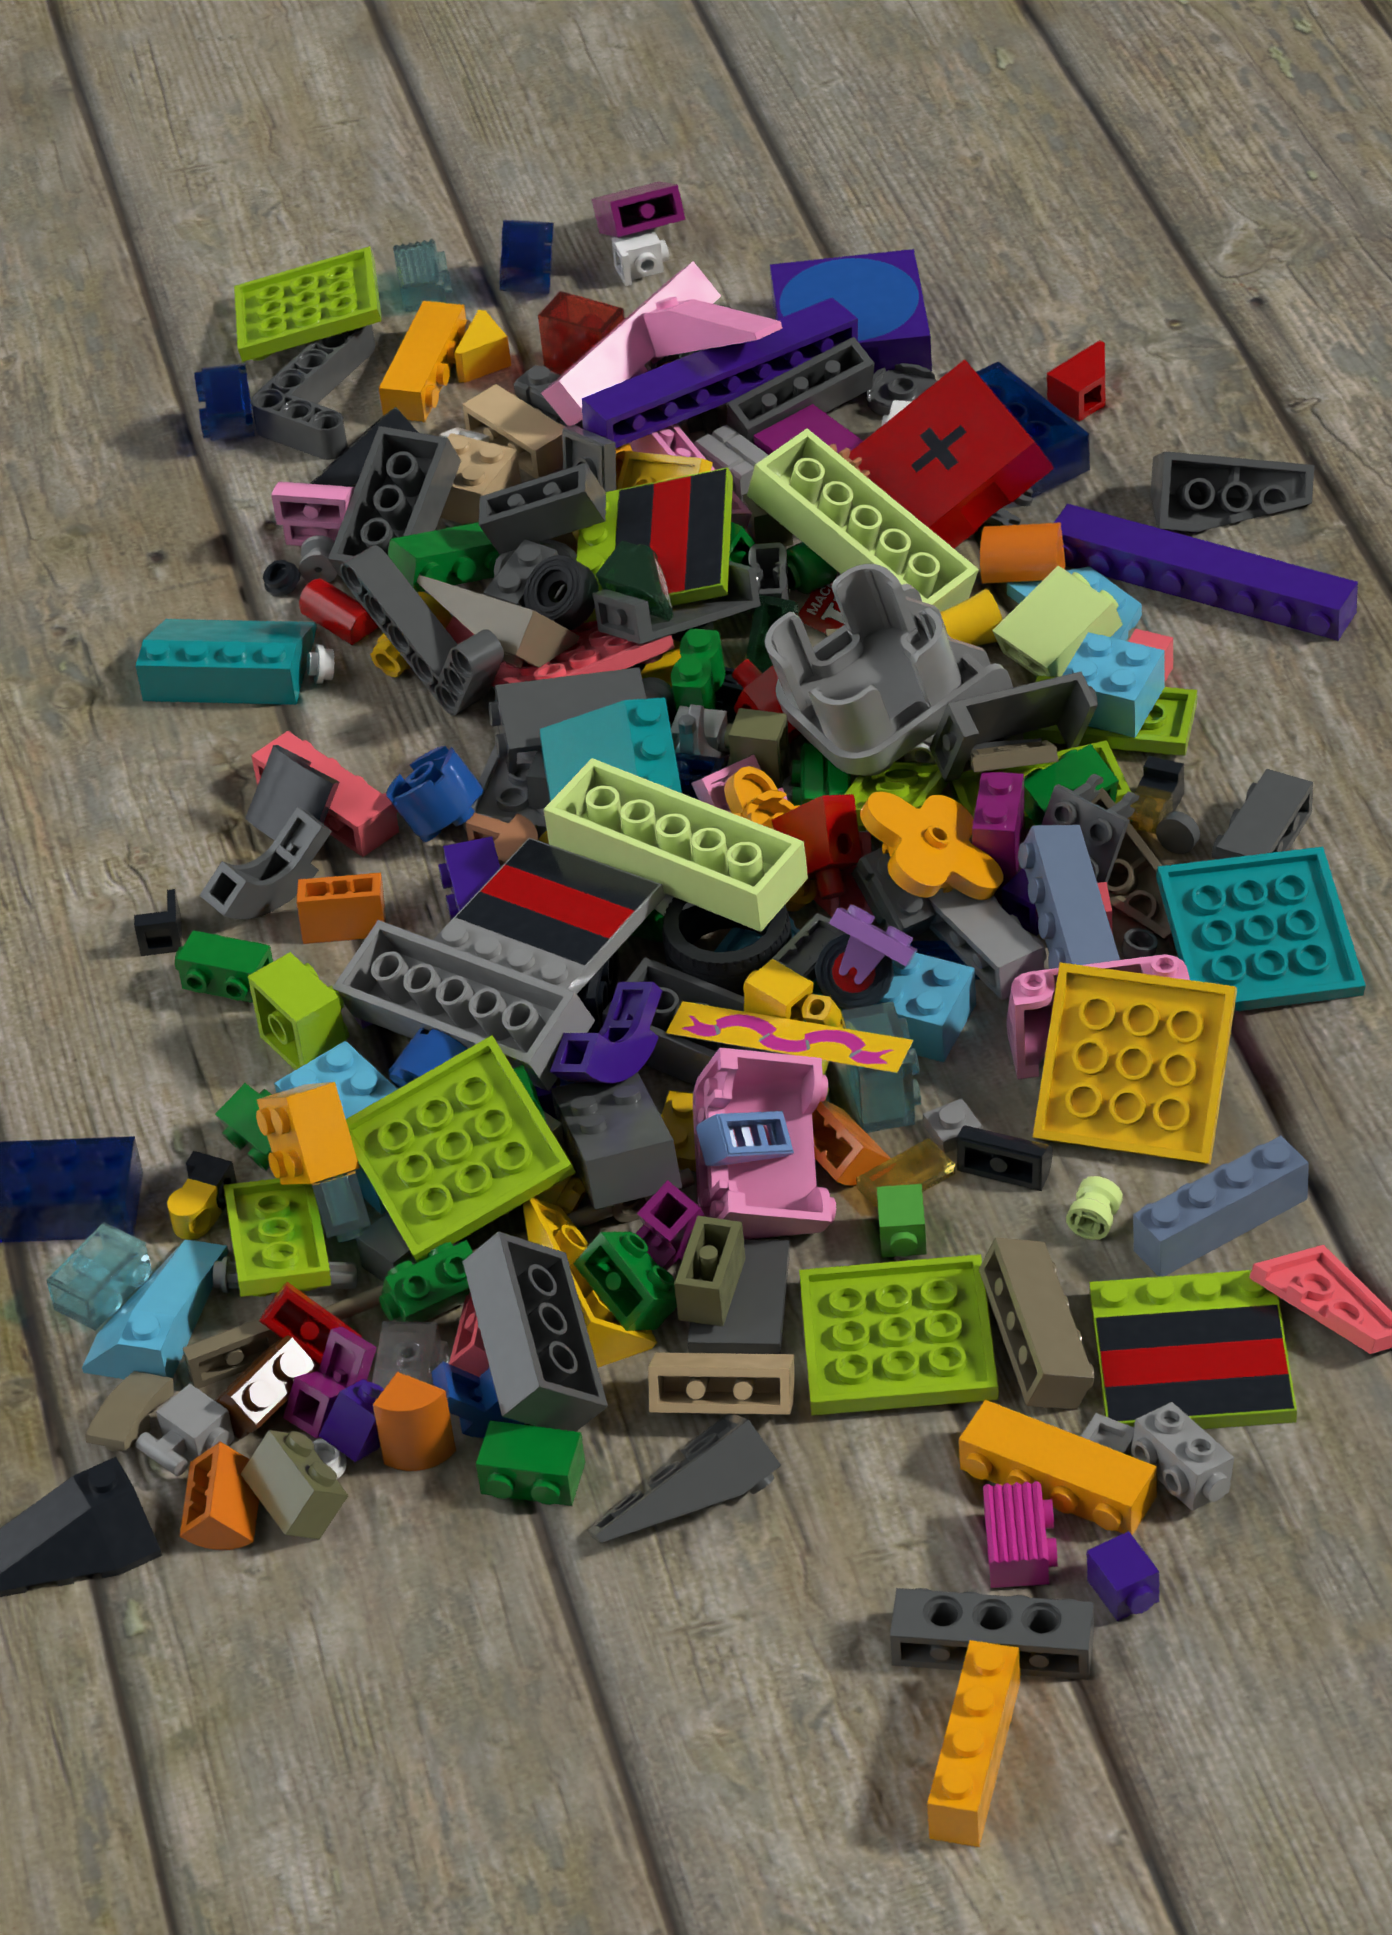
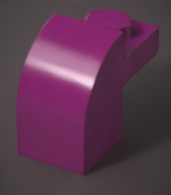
M667 1180L637 1213L643 1226L635 1234L647 1244V1252L657 1265L668 1271L678 1259L682 1262L697 1216L705 1217V1215L696 1203Z
M344 1327L331 1329L319 1371L295 1377L283 1418L316 1439L321 1438L319 1434L339 1392L362 1379L368 1381L367 1378L377 1347Z

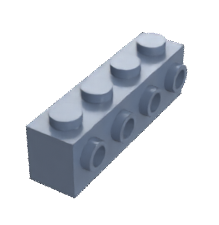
M1080 825L1032 826L1024 843H1021L1019 846L1018 861L1020 867L1026 871L1029 882L1028 896L1030 902L1035 903L1039 917V934L1041 938L1045 939L1047 944L1049 969L1059 968L1060 962L1085 965L1120 960Z
M1282 1136L1266 1144L1256 1146L1249 1153L1228 1164L1220 1165L1206 1176L1181 1186L1176 1192L1155 1203H1149L1141 1208L1140 1211L1134 1213V1252L1159 1277L1176 1271L1307 1200L1309 1162Z

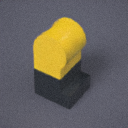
M193 1151L185 1163L189 1178L182 1188L174 1191L169 1196L167 1201L173 1232L177 1237L187 1240L198 1239L210 1230L226 1207L224 1185L237 1183L232 1161Z

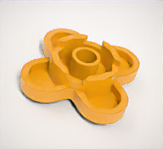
M746 766L739 769L725 783L724 793L731 813L774 829L771 819L801 806H794L791 802L784 799L787 794L778 791L772 779L765 772L755 767ZM806 880L785 904L787 911H798L815 898L817 893L816 880Z
M875 792L869 796L861 808L860 818L863 825L873 836L883 842V854L889 853L891 857L887 864L891 878L906 892L918 897L928 898L937 894L941 888H943V893H948L955 888L968 897L986 900L991 898L1002 884L1003 873L998 863L987 853L970 843L969 839L972 835L974 819L970 812L956 800L943 795H932L918 809L894 794Z

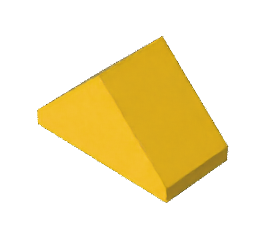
M478 309L454 352L458 382L467 383L511 366L508 336L485 310Z

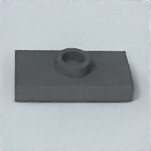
M816 913L772 959H775L806 979L813 981L816 978L815 965L819 952L829 940L845 932L829 924L831 919Z

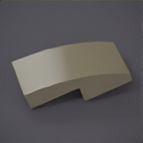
M133 1371L112 1391L98 1410L85 1434L86 1443L105 1446L110 1451H123L131 1448L137 1442L140 1435L151 1431L149 1414L174 1395L173 1378Z

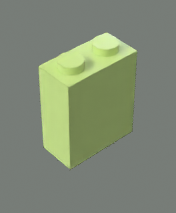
M1057 566L992 631L1003 654L1035 676L1060 677L1065 672L1088 632L1111 637L1123 623L1116 610L1119 605L1108 592L1104 590L1096 591L1081 574L1077 572L1070 574L1060 566Z

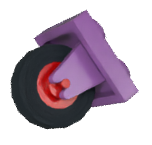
M851 904L848 910L837 908L829 924L845 933L829 940L819 952L815 965L816 983L823 996H830L838 1007L847 1010H861L878 1003L889 991L894 976L892 959L904 966H908L915 956L917 949L910 946L913 940L911 936L893 926H888L886 932L872 925L875 916Z

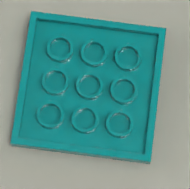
M1324 847L1157 867L1156 879L1178 958L1185 963L1190 980L1236 986L1237 995L1234 1012L1364 995L1366 984Z

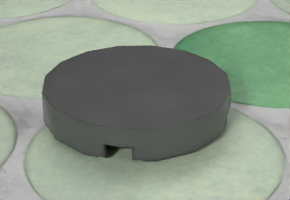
M915 364L895 365L894 370L886 371V367L873 374L872 389L866 391L868 406L876 414L881 416L889 415L893 400H915L937 382L935 374L929 369Z

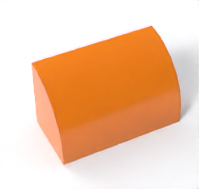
M1061 522L987 526L983 528L980 542L982 584L1043 581L1057 566L1064 570L1066 568Z
M381 872L298 879L297 909L303 944L366 939L378 920L386 923Z
M826 1100L819 1102L817 1108L812 1113L815 1159L835 1181L844 1185L862 1184L878 1176L893 1162L844 1109Z
M397 1372L373 1403L384 1465L403 1471H421L435 1467L446 1461L456 1451L446 1390Z
M218 1442L190 1462L179 1537L197 1546L215 1550L237 1549L254 1542L259 1499L241 1475V1472L250 1460L249 1458L224 1443Z

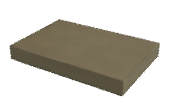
M1048 740L973 749L968 760L969 767L974 772L1058 762L1057 747Z

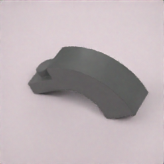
M297 806L273 844L265 853L257 859L242 865H231L222 861L199 896L223 916L233 919H251L273 912L297 896L298 879L313 878L319 871L311 862L332 831L308 811Z

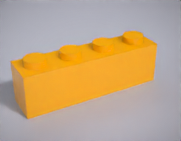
M433 301L422 302L379 386L383 416L396 407L407 420L425 422L431 409L437 406L439 393L443 385L446 386L448 384L450 370L453 364H456L454 352L471 324L470 320H466L464 305Z
M984 1400L959 1438L961 1470L968 1472L977 1479H986L1002 1486L1006 1483L1013 1485L1018 1482L1022 1485L1026 1481L1030 1484L1038 1481L1041 1483L1042 1499H1052L1055 1509L1092 1521L1105 1530L1117 1531L1122 1534L1129 1531L1133 1535L1157 1497V1466L988 1400Z
M974 1640L969 1641L927 1802L929 1839L980 1847L1020 1687L1019 1648Z

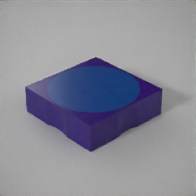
M914 249L770 264L775 320L833 297L858 318V342L874 362V373L885 367L886 371L894 370L895 365L902 363L919 365L932 371L931 335Z

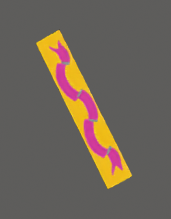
M682 1001L666 1031V1034L789 1055L817 1057L824 1061L898 1073L913 1043L911 1039Z

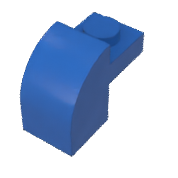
M443 1361L431 1372L433 1385L446 1390L449 1413L459 1416L462 1434L484 1438L490 1421L526 1424L502 1416L490 1367L478 1377Z

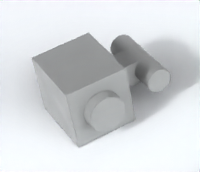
M188 1384L156 1411L162 1437L158 1440L147 1432L143 1433L137 1439L136 1447L175 1476H180L186 1471L188 1461L181 1457V1455L192 1461L218 1442L229 1446L235 1440L229 1411L192 1384Z

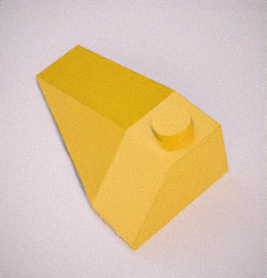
M534 1197L524 1202L522 1205L528 1241L565 1252L567 1255L597 1368L652 1349L657 1344L652 1331H626L573 1263L590 1244L560 1206Z

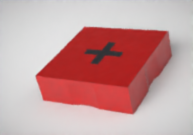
M965 359L850 451L849 455L851 460L861 457L862 461L858 468L860 471H870V474L867 476L868 479L954 549L975 533L991 515L1012 503L1054 469V466L1036 442Z

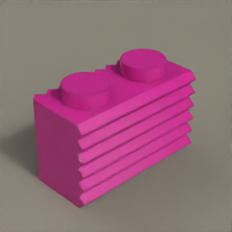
M1026 1481L1022 1485L1018 1482L1013 1485L1006 1483L1003 1486L998 1483L994 1486L985 1485L983 1487L984 1515L991 1588L1049 1584V1567H1058L1056 1538H1046L1045 1530L1054 1528L1052 1499H1042L1041 1483L1038 1481L1032 1484Z

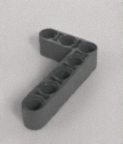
M372 324L311 342L260 388L251 398L258 435L321 459H337L343 454V451L348 447L343 416L338 411L318 403L375 351V340Z
M373 545L342 563L340 566L341 576L347 587L447 713L456 715L488 695L504 659L501 643L490 630L483 629L457 644L388 555L377 545Z

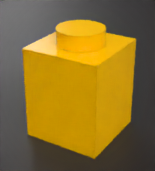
M771 959L761 969L751 972L745 980L743 986L744 1012L804 1021L802 1006L805 999L810 994H813V982L775 959Z

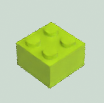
M289 952L248 976L260 1037L294 1070H297L342 1042H347L350 1035L347 1026L343 1022L341 1009L344 1008L343 999L339 992L332 988L333 986L327 987L319 979L316 971L309 963L303 964Z

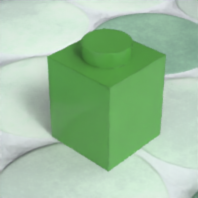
M922 1184L877 1187L881 1257L926 1255Z

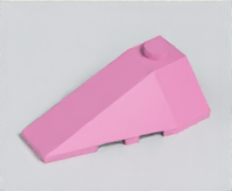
M676 296L657 301L655 303L657 309L643 315L657 358L756 341L782 329L781 321L696 299L678 301Z

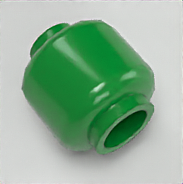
M803 542L786 550L789 587L791 590L810 594L833 583L836 579L837 570Z

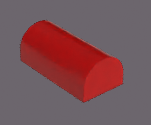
M324 579L312 580L305 586L300 595L299 607L301 614L317 622V624L350 645L355 644L379 627L359 601Z
M288 1282L278 1291L259 1322L281 1338L289 1335L319 1365H321L331 1329L344 1327L362 1337L354 1329Z

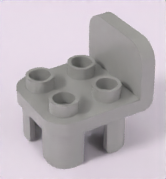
M877 564L855 566L839 575L833 581L832 590L845 625L813 648L801 618L794 612H788L775 621L765 637V646L778 676L776 695L783 713L787 714V720L834 766L849 774L874 776L888 770L895 761L936 732L948 703L1013 688L1006 669L1000 664H990L987 652L981 647L952 639L946 631L939 609L934 605L922 602L920 593L912 585H901L893 573ZM1009 737L996 739L995 741H1005Z

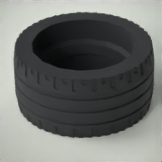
M676 897L668 904L663 918L662 939L667 966L741 996H744L743 986L749 974L754 970L761 969L792 939L790 918L786 905L783 906L762 932L696 905L682 910L688 902ZM741 928L755 931L762 935L754 944L737 951L713 952L699 949L693 945L702 936L719 929Z

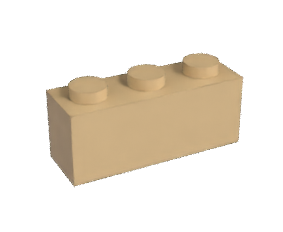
M495 384L462 404L466 430L488 435L489 443L517 449L519 468L537 479L549 475L563 466L562 430L565 426L519 399L514 393H510Z
M655 1352L648 1366L649 1412L790 1415L795 1400L794 1354Z

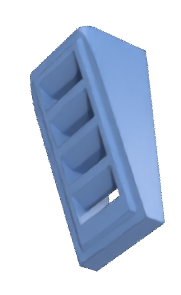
M783 1111L715 1114L699 1123L696 1127L706 1166H723L786 1157L794 1153ZM763 1125H767L772 1145H768Z

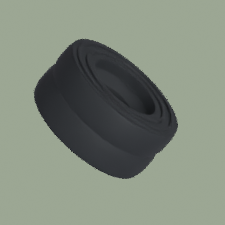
M563 555L551 556L541 561L529 575L524 590V603L526 608L538 612L568 630H573L582 625L592 614L595 608L593 593L599 591L598 582L593 572L578 561ZM567 584V592L564 598L556 603L555 596L559 588Z

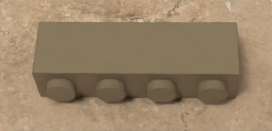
M995 1237L979 1267V1272L1026 1406L1077 1410L1086 1392L1092 1388L1095 1378L1094 1369L1088 1361L1082 1345L1081 1333L1075 1326L1069 1309L1068 1298L1064 1295L1057 1277L1056 1265L1051 1260L1045 1242Z

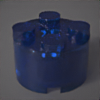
M503 220L499 279L500 291L550 294L551 273H544V271H552L553 250L552 245L549 244H553L554 222Z
M246 363L201 368L202 372H194L198 402H205L206 408H199L203 439L210 438L211 442L255 437Z

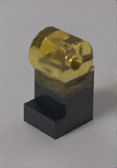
M1148 756L1143 766V777L1135 791L1139 799L1130 806L1135 811L1127 818L1135 830L1146 831L1156 835V828L1159 822L1167 813L1176 810L1184 795V763Z

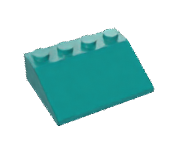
M165 619L143 640L135 665L142 700L152 702L297 705L307 668L308 652L312 650L317 632V622Z
M666 698L623 700L540 729L539 735L550 802L591 758L682 793Z

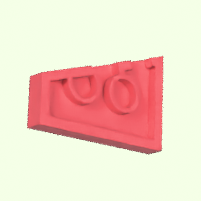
M1320 1245L1253 1265L1249 1276L1251 1280L1367 1353L1373 1354L1392 1348V1311L1326 1246Z

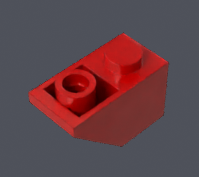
M1101 340L1047 373V403L1078 422L1106 405L1105 343Z

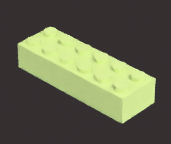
M808 428L755 464L747 496L840 574L850 568L863 564L883 566L896 576L901 585H912L920 593L922 602L934 605L940 612L969 599L979 569Z
M593 758L544 808L549 845L660 883L666 894L760 932L808 879L804 841Z

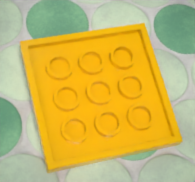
M1060 962L1032 1138L1211 1165L1237 995L1236 986Z

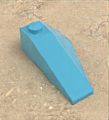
M185 1239L97 1333L82 1366L83 1373L125 1379L133 1371L173 1378L184 1354L182 1348L188 1345L213 1288L214 1262L222 1261L223 1257L227 1256L229 1252L227 1245Z

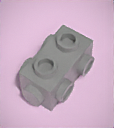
M1173 1402L1135 1419L1131 1455L1134 1458L1157 1466V1479L1166 1487L1169 1493L1178 1497L1188 1508L1193 1511L1209 1502L1218 1501L1225 1494L1229 1493L1234 1457Z

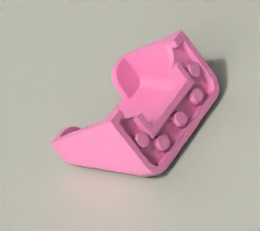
M1166 954L1083 965L1190 980L1185 963L1178 957ZM1059 968L1023 973L1012 982L1007 1012V1034L1017 1079L1039 1077V1064L1046 1053Z
M720 1047L696 1080L693 1093V1120L698 1206L702 1209L705 1217L742 1222L744 1240L821 1233L835 1219V1199L830 1197L827 1188L817 1187L812 1113L817 1108L819 1102H823L826 1099L828 1092V1079L826 1075L822 1074L821 1058ZM783 1111L794 1151L793 1154L786 1157L731 1165L706 1166L696 1131L699 1123L715 1114ZM763 1125L768 1145H772L767 1125Z

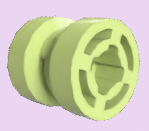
M1089 1176L1083 1179L1076 1193V1201L1072 1203L1066 1215V1222L1069 1228L1075 1234L1085 1239L1100 1240L1106 1237L1113 1224V1215L1117 1213L1123 1200L1120 1188L1114 1182L1099 1176Z

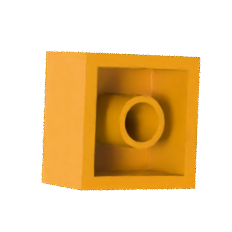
M335 1082L305 1084L257 1099L259 1110L256 1112L257 1123L262 1134L268 1137L272 1151L268 1157L269 1165L273 1175L280 1179L281 1185L312 1184L360 1168Z

